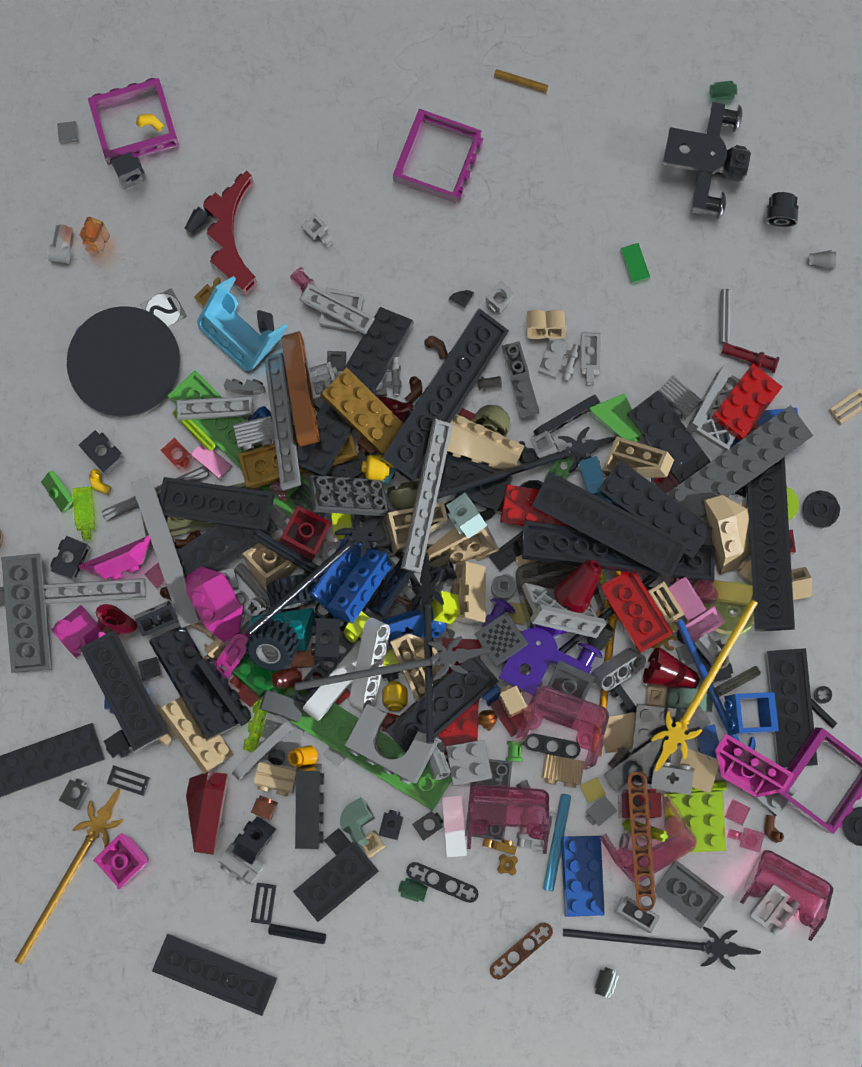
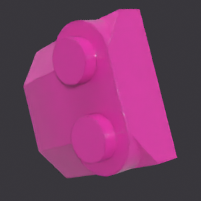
M82 605L78 606L64 619L57 621L51 629L76 659L82 655L81 647L105 635Z
M123 833L119 834L93 860L112 880L118 890L148 863L144 852L130 837Z

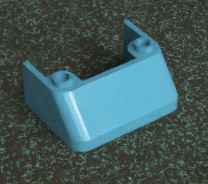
M233 276L214 288L197 320L199 329L243 370L250 371L277 346L288 326L284 324L274 331L265 330L261 335L257 333L235 312L237 300L229 292L236 280Z

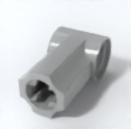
M61 224L56 225L53 244L49 246L48 250L49 261L69 263L72 227Z
M706 632L694 644L712 667L716 655H719L722 649ZM728 655L720 669L725 668L729 664Z
M434 738L439 742L428 764L434 780L445 779L451 773L444 756L446 748L439 738Z

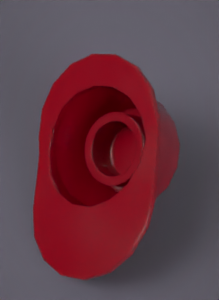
M377 397L403 423L409 415V411L414 407L410 403L401 402L393 398Z
M102 604L97 607L98 627L103 633L107 634L115 631L120 635L121 633H132L137 629L136 621L118 607L111 604Z

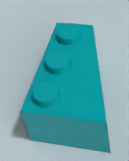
M313 608L278 612L271 618L274 621L276 619L281 620L280 622H285L288 624V627H292L294 629L293 633H297V639H299L297 650H307L312 637V624H316ZM263 615L252 616L248 628Z

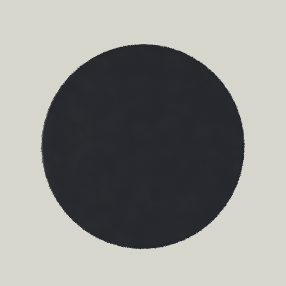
M129 306L112 307L91 316L78 328L67 352V373L76 394L93 410L116 418L136 417L157 408L173 391L181 367L179 347L169 327L156 315L146 310Z

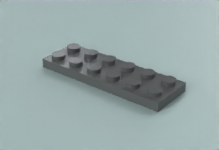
M41 553L1 557L11 673L51 669Z

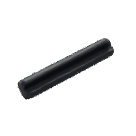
M270 924L268 928L269 935L317 944H325L327 937L324 933Z

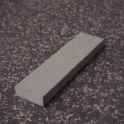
M309 283L299 299L300 302L365 335L375 320L373 316Z
M252 396L176 400L177 420L254 416Z

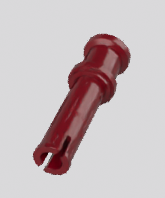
M727 342L724 343L721 354L754 363L759 368L771 370L772 373H775L780 357L774 358L765 355V352H753Z

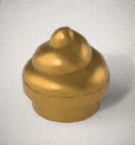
M483 710L479 713L478 723L490 731L497 722V715H495L493 710Z

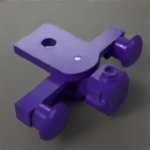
M491 599L490 602L495 606L490 615L487 614L485 623L482 624L481 628L505 612L516 614L514 607L502 599ZM534 624L535 628L520 631L529 645L507 660L499 679L512 686L517 685L518 689L534 696L549 665L556 668L560 660L589 674L595 657L602 659L603 656L596 647L587 643H578L576 646L581 649V652L577 659L557 650L558 647L554 637L566 634L567 631ZM521 665H529L531 672L528 675L521 674L519 671Z

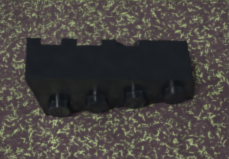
M312 764L297 767L295 849H319L320 843L324 842V831H320L321 824H324V812H321V804H324V792H321L322 785H324L325 774L322 773V764Z

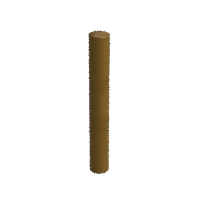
M498 69L494 73L495 77L544 92L548 90L549 85Z

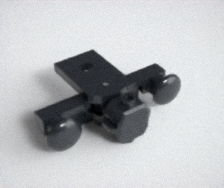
M712 102L705 134L673 127L669 128L662 165L698 171L691 212L716 215V220L722 217L726 208V195L722 192L720 198L708 196L712 175L721 172L729 181L737 183L743 181L747 175L751 152L745 146L740 145L727 150L724 141L720 137L721 126L733 128L732 132H736L740 127L743 117L741 105L738 104L737 111L725 109V104ZM685 145L689 147L690 151L682 153L679 148Z

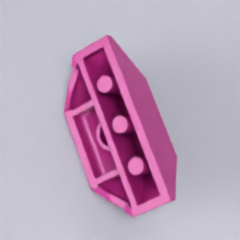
M149 536L141 538L78 565L79 569L102 579L111 578V581L122 577V572L128 570L129 573L140 569L139 565L144 564L151 547V539Z
M201 566L187 575V595L205 627L222 640L223 643L241 632L240 625L243 606L224 573Z
M726 733L715 749L721 777L756 798L784 792L795 775Z

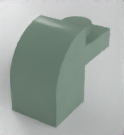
M668 688L666 707L687 710L698 689ZM707 691L698 706H700L703 712H712L713 701Z
M362 797L344 808L340 817V826L347 834L349 833L354 843L357 842L363 847L369 841L361 826L375 818L368 803Z

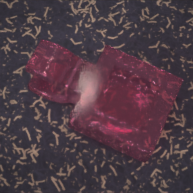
M744 828L743 833L729 829L727 837L741 841L739 847L760 852L765 833L749 828Z

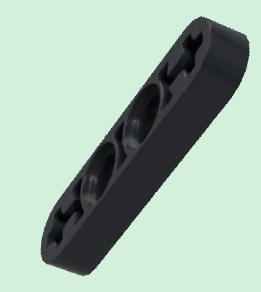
M596 394L592 395L539 426L533 433L535 436L545 431L551 434L589 411L590 407L601 402Z
M412 862L407 866L406 873L412 880L468 903H472L478 898V890L471 884L418 862ZM417 865L419 866V871L424 872V868L429 871L425 874L424 881H421V875L411 876L410 868H414ZM430 873L438 874V883L430 884L427 879ZM450 880L457 883V889L454 892H449L446 889V883ZM460 884L465 885L463 887L464 890L474 889L475 897H471L468 900L466 899L467 895L461 893V896H457Z

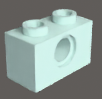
M463 493L446 505L450 511L447 515L453 523L457 522L454 526L460 534L464 532L468 539L487 526L466 493Z

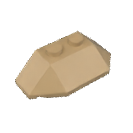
M724 495L705 499L704 503L709 526L713 528L711 537L713 546H715L719 574L738 569L751 551L748 511Z
M407 633L390 641L399 663L424 659V638ZM432 647V656L434 657L437 650ZM436 664L432 666L433 686L443 678L434 680L439 670L444 668L443 665H440V667ZM425 666L403 670V674L416 701L425 694Z

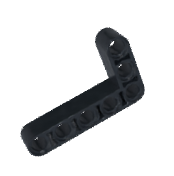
M319 602L316 604L315 618L334 619L333 615L329 612L325 615L320 614L318 609L324 607ZM342 621L343 625L340 626L339 646H343L346 652L339 653L338 662H333L334 666L332 668H326L323 664L325 661H318L302 681L311 680V677L314 675H318L321 678L329 677L361 639L360 637L356 642L352 643L343 633L348 622ZM320 686L302 689L309 692V696L305 698L300 697L299 691L301 690H295V699L306 704Z

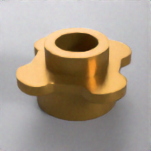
M505 854L500 855V865L497 871L500 874L509 873L510 875H515L518 858L516 856L507 857Z

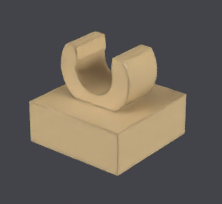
M212 637L213 642L209 646L204 644V651L217 661L226 645L219 638Z

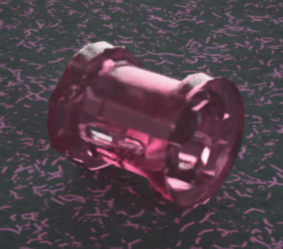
M303 267L295 270L290 276V279L294 280L301 287L302 292H304L308 283L313 285L315 282L307 276Z

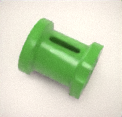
M507 741L508 757H506V761L523 762L521 752L524 742Z

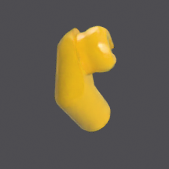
M140 114L136 120V125L141 128L145 125H151L159 132L164 127L153 114Z
M98 469L91 470L89 474L91 487L108 495L112 487L102 482L101 472Z

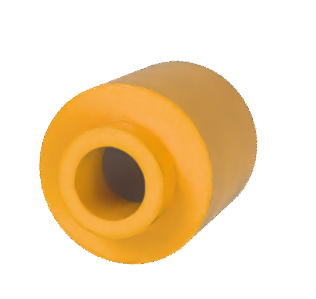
M312 745L294 748L288 754L289 763L295 767L312 765L317 761V751Z

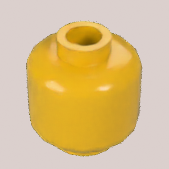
M369 455L366 461H362L361 472L365 473L366 479L383 481L385 476H389L390 466L380 460L381 456Z
M391 681L389 685L383 687L382 703L389 711H401L408 703V690L399 681Z

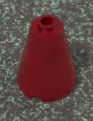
M586 560L558 583L553 592L558 603L563 607L564 605L570 607L569 611L584 613L590 605L602 573L600 564L595 560Z
M655 648L647 661L650 662L649 667L644 669V683L674 689H693L698 686L700 678L696 671L662 648Z

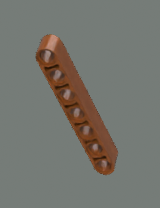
M297 331L283 335L281 341L296 437L301 447L320 442L304 340L301 332Z
M637 770L628 777L636 903L640 910L647 912L656 903L647 776L644 772ZM634 775L642 777L643 783L638 786L632 782ZM635 795H641L644 798L643 805L639 806L634 803ZM638 815L644 816L646 823L642 826L635 822V817ZM640 835L645 836L647 839V844L644 846L637 843L636 839ZM646 856L649 860L648 865H640L638 857ZM641 876H647L650 879L648 886L641 885L639 881ZM648 896L652 904L644 906L641 903V898Z

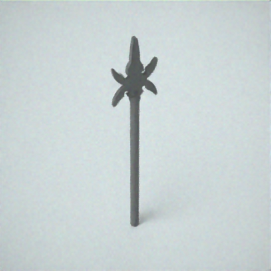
M462 636L452 640L447 649L439 643L428 642L430 646L434 647L437 651H442V653H436L434 657L431 656L430 658L295 683V689L297 691L424 666H434L435 664L438 667L444 665V668L439 670L434 680L443 677L449 667L457 673L468 674L467 670L462 669L459 665H454L455 662L463 663L469 658L488 653L489 649H456V651H452L462 640Z

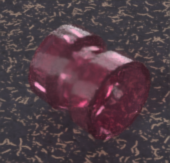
M701 579L696 583L694 591L703 603L711 604L717 600L718 591L710 580Z

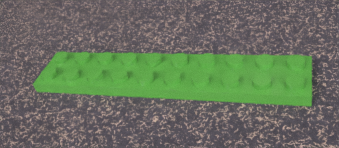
M196 370L168 395V398L175 405L176 400L223 398ZM243 417L193 419L192 421L242 471L238 454L246 451L238 447L233 424L246 422ZM262 444L254 446L255 449L262 447ZM300 475L301 484H304L310 490L309 483ZM280 481L258 487L261 491L274 493L273 502L289 519L291 518L297 504L289 497L299 486L282 490ZM302 489L301 493L312 502L311 496ZM298 495L295 497L313 512V508Z
M288 674L282 683V686L287 689L285 693L283 692V695L295 699V683L300 681ZM301 690L299 695L305 698L309 696V692ZM335 703L318 722L304 710L299 722L287 719L431 811L434 810L452 781L451 776L445 779L434 780L427 763L418 782H411L409 785L401 781V776L398 774L390 775L383 771L384 767L378 763L376 766L365 761L367 757L361 754L358 757L350 753V748L345 746L359 718ZM378 732L377 747L382 755L389 759H398L405 754L396 741L382 732Z

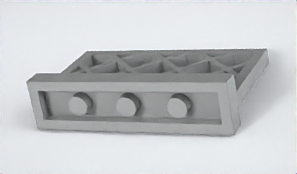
M723 365L714 376L686 431L691 434L696 432L719 448L727 451L732 445L735 436L725 428L724 430L717 431L714 424L716 421L711 418L710 411L718 409L721 405L718 398L719 395L727 397L731 390H728L727 380L736 385L740 379L730 374V369ZM710 423L712 432L707 433L701 429L703 424ZM726 433L727 444L720 441L718 435Z
M524 583L522 586L533 611L530 617L533 624L597 638L606 625L604 619L596 616L591 603L584 613L569 611L570 607L564 605L563 608L557 603L558 601L555 599L553 589Z

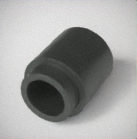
M606 623L597 638L588 636V644L602 651L613 637V627Z
M607 967L604 970L600 969L594 987L596 988L595 994L607 998L614 994L619 978L618 975H615L616 970Z

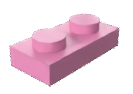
M712 606L687 622L685 626L694 643L706 632L710 633L724 624L725 620L716 607Z

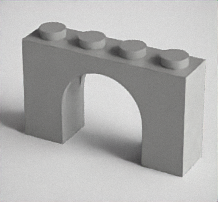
M366 704L345 746L350 748V753L358 757L360 754L367 757L365 761L374 766L378 763L383 766L382 770L390 775L398 774L401 776V781L409 785L411 782L417 783L439 741L434 739V744H427L426 734L418 731L410 748L402 757L398 759L386 758L377 747V734L388 713L371 704Z

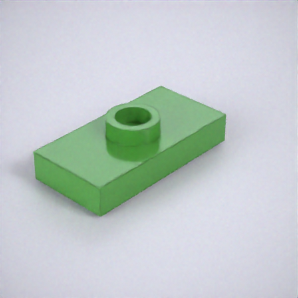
M52 470L46 474L41 483L62 513L67 511L74 500Z

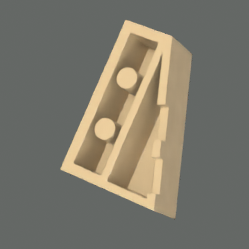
M616 437L602 472L608 476L616 463L621 460L644 478L667 477L674 459L667 451Z
M444 502L436 503L429 535L445 526L448 521ZM414 508L389 512L385 517L393 555L404 550L406 547Z
M467 561L457 562L455 569L457 578L453 580L451 593L458 595L460 615L454 621L465 624L485 623L486 567Z

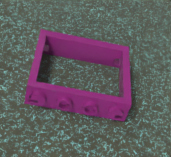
M149 78L139 84L132 83L125 88H114L107 93H97L88 98L103 154L108 165L112 164L111 160L129 152H132L135 158L179 145L159 78ZM157 90L169 133L109 150L96 107Z
M418 109L394 170L393 181L456 203L457 198L461 199L464 188L462 186L464 181L467 182L471 173L469 171L470 165L475 164L477 154H475L476 149H480L484 139L481 138L482 130ZM424 123L473 140L453 192L404 175Z
M815 727L786 769L795 775L784 792L775 794L823 831L834 834L838 828L842 827L844 818L852 812V806L856 800L862 797V771L826 823L787 793L823 741L861 770L862 758L825 729Z

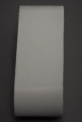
M627 648L593 670L591 675L595 676L593 683L609 691L643 669L646 664V658L632 648Z

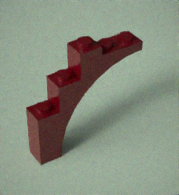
M247 170L236 177L235 183L231 187H227L222 192V196L215 192L212 196L209 195L203 204L204 211L216 221V223H212L208 227L207 237L220 249V251H215L211 256V266L226 280L234 276L236 280L233 286L244 296L257 283L256 277L245 266L239 256L234 239V220L238 205L246 190L254 182L252 175Z

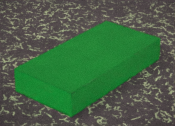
M639 243L622 247L620 251L631 283L635 284L650 279Z

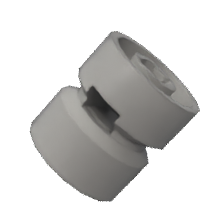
M507 573L496 575L491 584L493 597L504 601L510 600L514 596L517 587L514 577Z

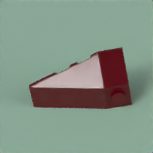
M208 771L205 774L202 773L189 778L186 801L193 849L196 853L214 855L228 789V774Z

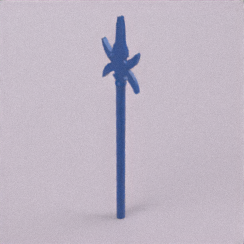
M680 619L675 623L704 681L708 672L683 619ZM711 683L707 691L728 733L725 708L713 683ZM729 735L740 741L737 735ZM751 737L748 747L755 750L756 742L755 738Z

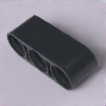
M535 733L529 734L524 740L525 749L533 753L575 759L581 752L579 744L571 740ZM529 738L537 739L538 746L536 748L528 746L527 741ZM550 741L557 744V750L554 752L547 749V743ZM569 745H573L576 748V754L573 756L568 755L566 752V747Z

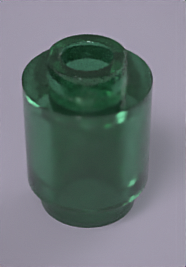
M732 80L714 82L713 85L709 86L711 100L734 99V96L737 95V85L733 84Z
M406 878L405 881L401 880L398 892L401 893L400 897L415 902H424L428 887L424 886V883Z

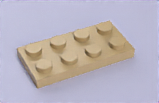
M181 697L158 710L203 774L234 755L220 735L206 742Z

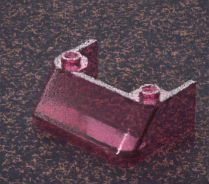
M548 686L538 688L522 716L514 744L519 745L527 739L529 729L534 730L538 728L544 718L577 730L576 742L581 748L588 750L583 769L588 770L595 766L609 720L608 710L603 706Z
M489 785L473 786L470 790L467 849H471L472 835H483L487 832L488 825L527 828L529 837L543 840V854H547L549 836L548 792L543 789Z
M670 794L666 795L664 800L674 816L670 817L664 825L669 838L652 848L654 874L694 850L697 845L695 834ZM607 833L603 834L599 838L615 864L630 881L635 883L632 851L628 848L616 850ZM646 856L638 857L640 865H648L649 860ZM641 876L640 879H639V881L642 882L643 880L647 879L648 877H647V876Z
M764 850L745 884L740 903L744 904L749 895L752 897H762L764 892H767L774 883L790 895L786 902L787 904L791 905L794 899L801 904L797 909L799 910L798 918L803 925L811 928L808 940L812 941L827 919L833 894L832 885L823 878L775 852Z

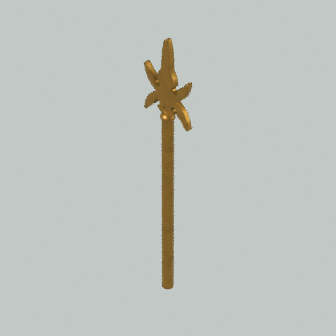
M119 788L111 795L105 806L97 811V817L93 816L92 801H89L87 813L90 821L81 822L73 828V831L85 828L87 825L90 826L83 844L17 955L16 963L20 965L23 963L92 842H94L95 838H99L98 834L103 833L102 840L104 848H106L109 843L106 829L114 828L123 821V818L106 824V820H110L111 809L118 797Z

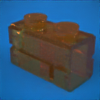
M87 217L84 222L85 227H82L79 234L83 241L82 244L86 247L85 250L92 254H96V252L103 253L106 246L105 243L108 242L110 234L102 221Z

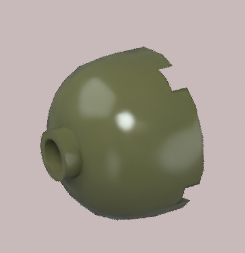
M485 405L481 407L472 419V422L480 424L493 432L500 433L504 437L507 436L510 430V417L499 405Z
M420 480L401 483L397 489L395 485L387 488L388 497L392 505L401 510L414 508Z

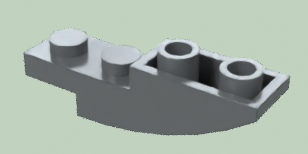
M520 341L502 345L511 388L521 418L539 414V407Z

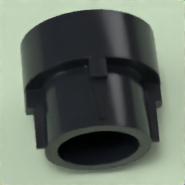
M788 192L773 193L769 197L765 222L774 227H792L797 225L799 206L797 205L798 197Z

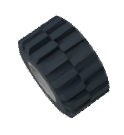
M309 574L287 576L270 582L266 586L270 607L272 608ZM315 581L280 611L292 610L314 603L316 600L309 592Z
M270 619L257 632L249 636L245 646L246 654L249 655L248 658L254 661L253 664L259 665L261 669L265 668L268 671L284 670L291 664L299 644L297 633H293L294 629L288 627L287 623L280 622L281 620L276 619L274 621Z

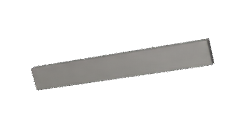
M281 352L265 357L264 360L280 486L282 490L301 485L285 360Z
M434 419L432 422L401 569L415 573H421L453 426L451 423Z
M147 476L133 481L131 485L180 626L184 628L198 623L200 618L187 595L186 578L151 477Z
M144 578L44 584L45 604L146 598ZM0 587V607H5L4 587Z

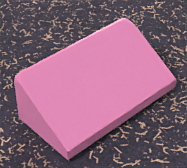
M202 444L191 453V456L196 461L205 466L219 480L233 467L214 450L208 451Z
M686 577L668 587L687 621L706 610Z

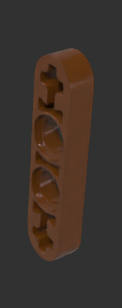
M545 922L536 925L492 963L489 969L491 976L497 980L505 978L551 938L553 934L551 925ZM541 926L543 928L548 927L549 930L547 931V933L549 935H542L541 937H539L538 939H540L541 942L538 944L537 940L533 936H531V934L533 932H535V935L539 934V928ZM530 938L534 941V948L526 950L523 947V942ZM510 952H517L519 954L518 962H509L508 955ZM504 958L511 968L509 970L507 967L503 968L501 976L499 974L494 975V966L500 967L504 963L501 960Z

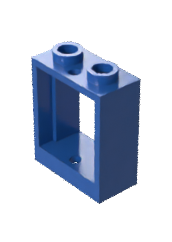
M774 692L742 693L724 696L728 735L762 734L779 731ZM757 699L760 727L743 728L740 700Z

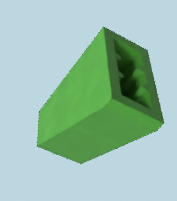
M625 393L589 408V415L614 437L624 438L637 443L640 442V438L643 435L627 415L632 408Z

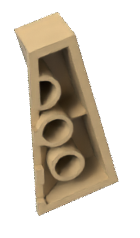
M455 414L450 422L453 426L447 451L453 453V456L459 458L461 455L472 458L471 461L476 463L487 462L488 466L500 470L517 465L525 447L524 445Z

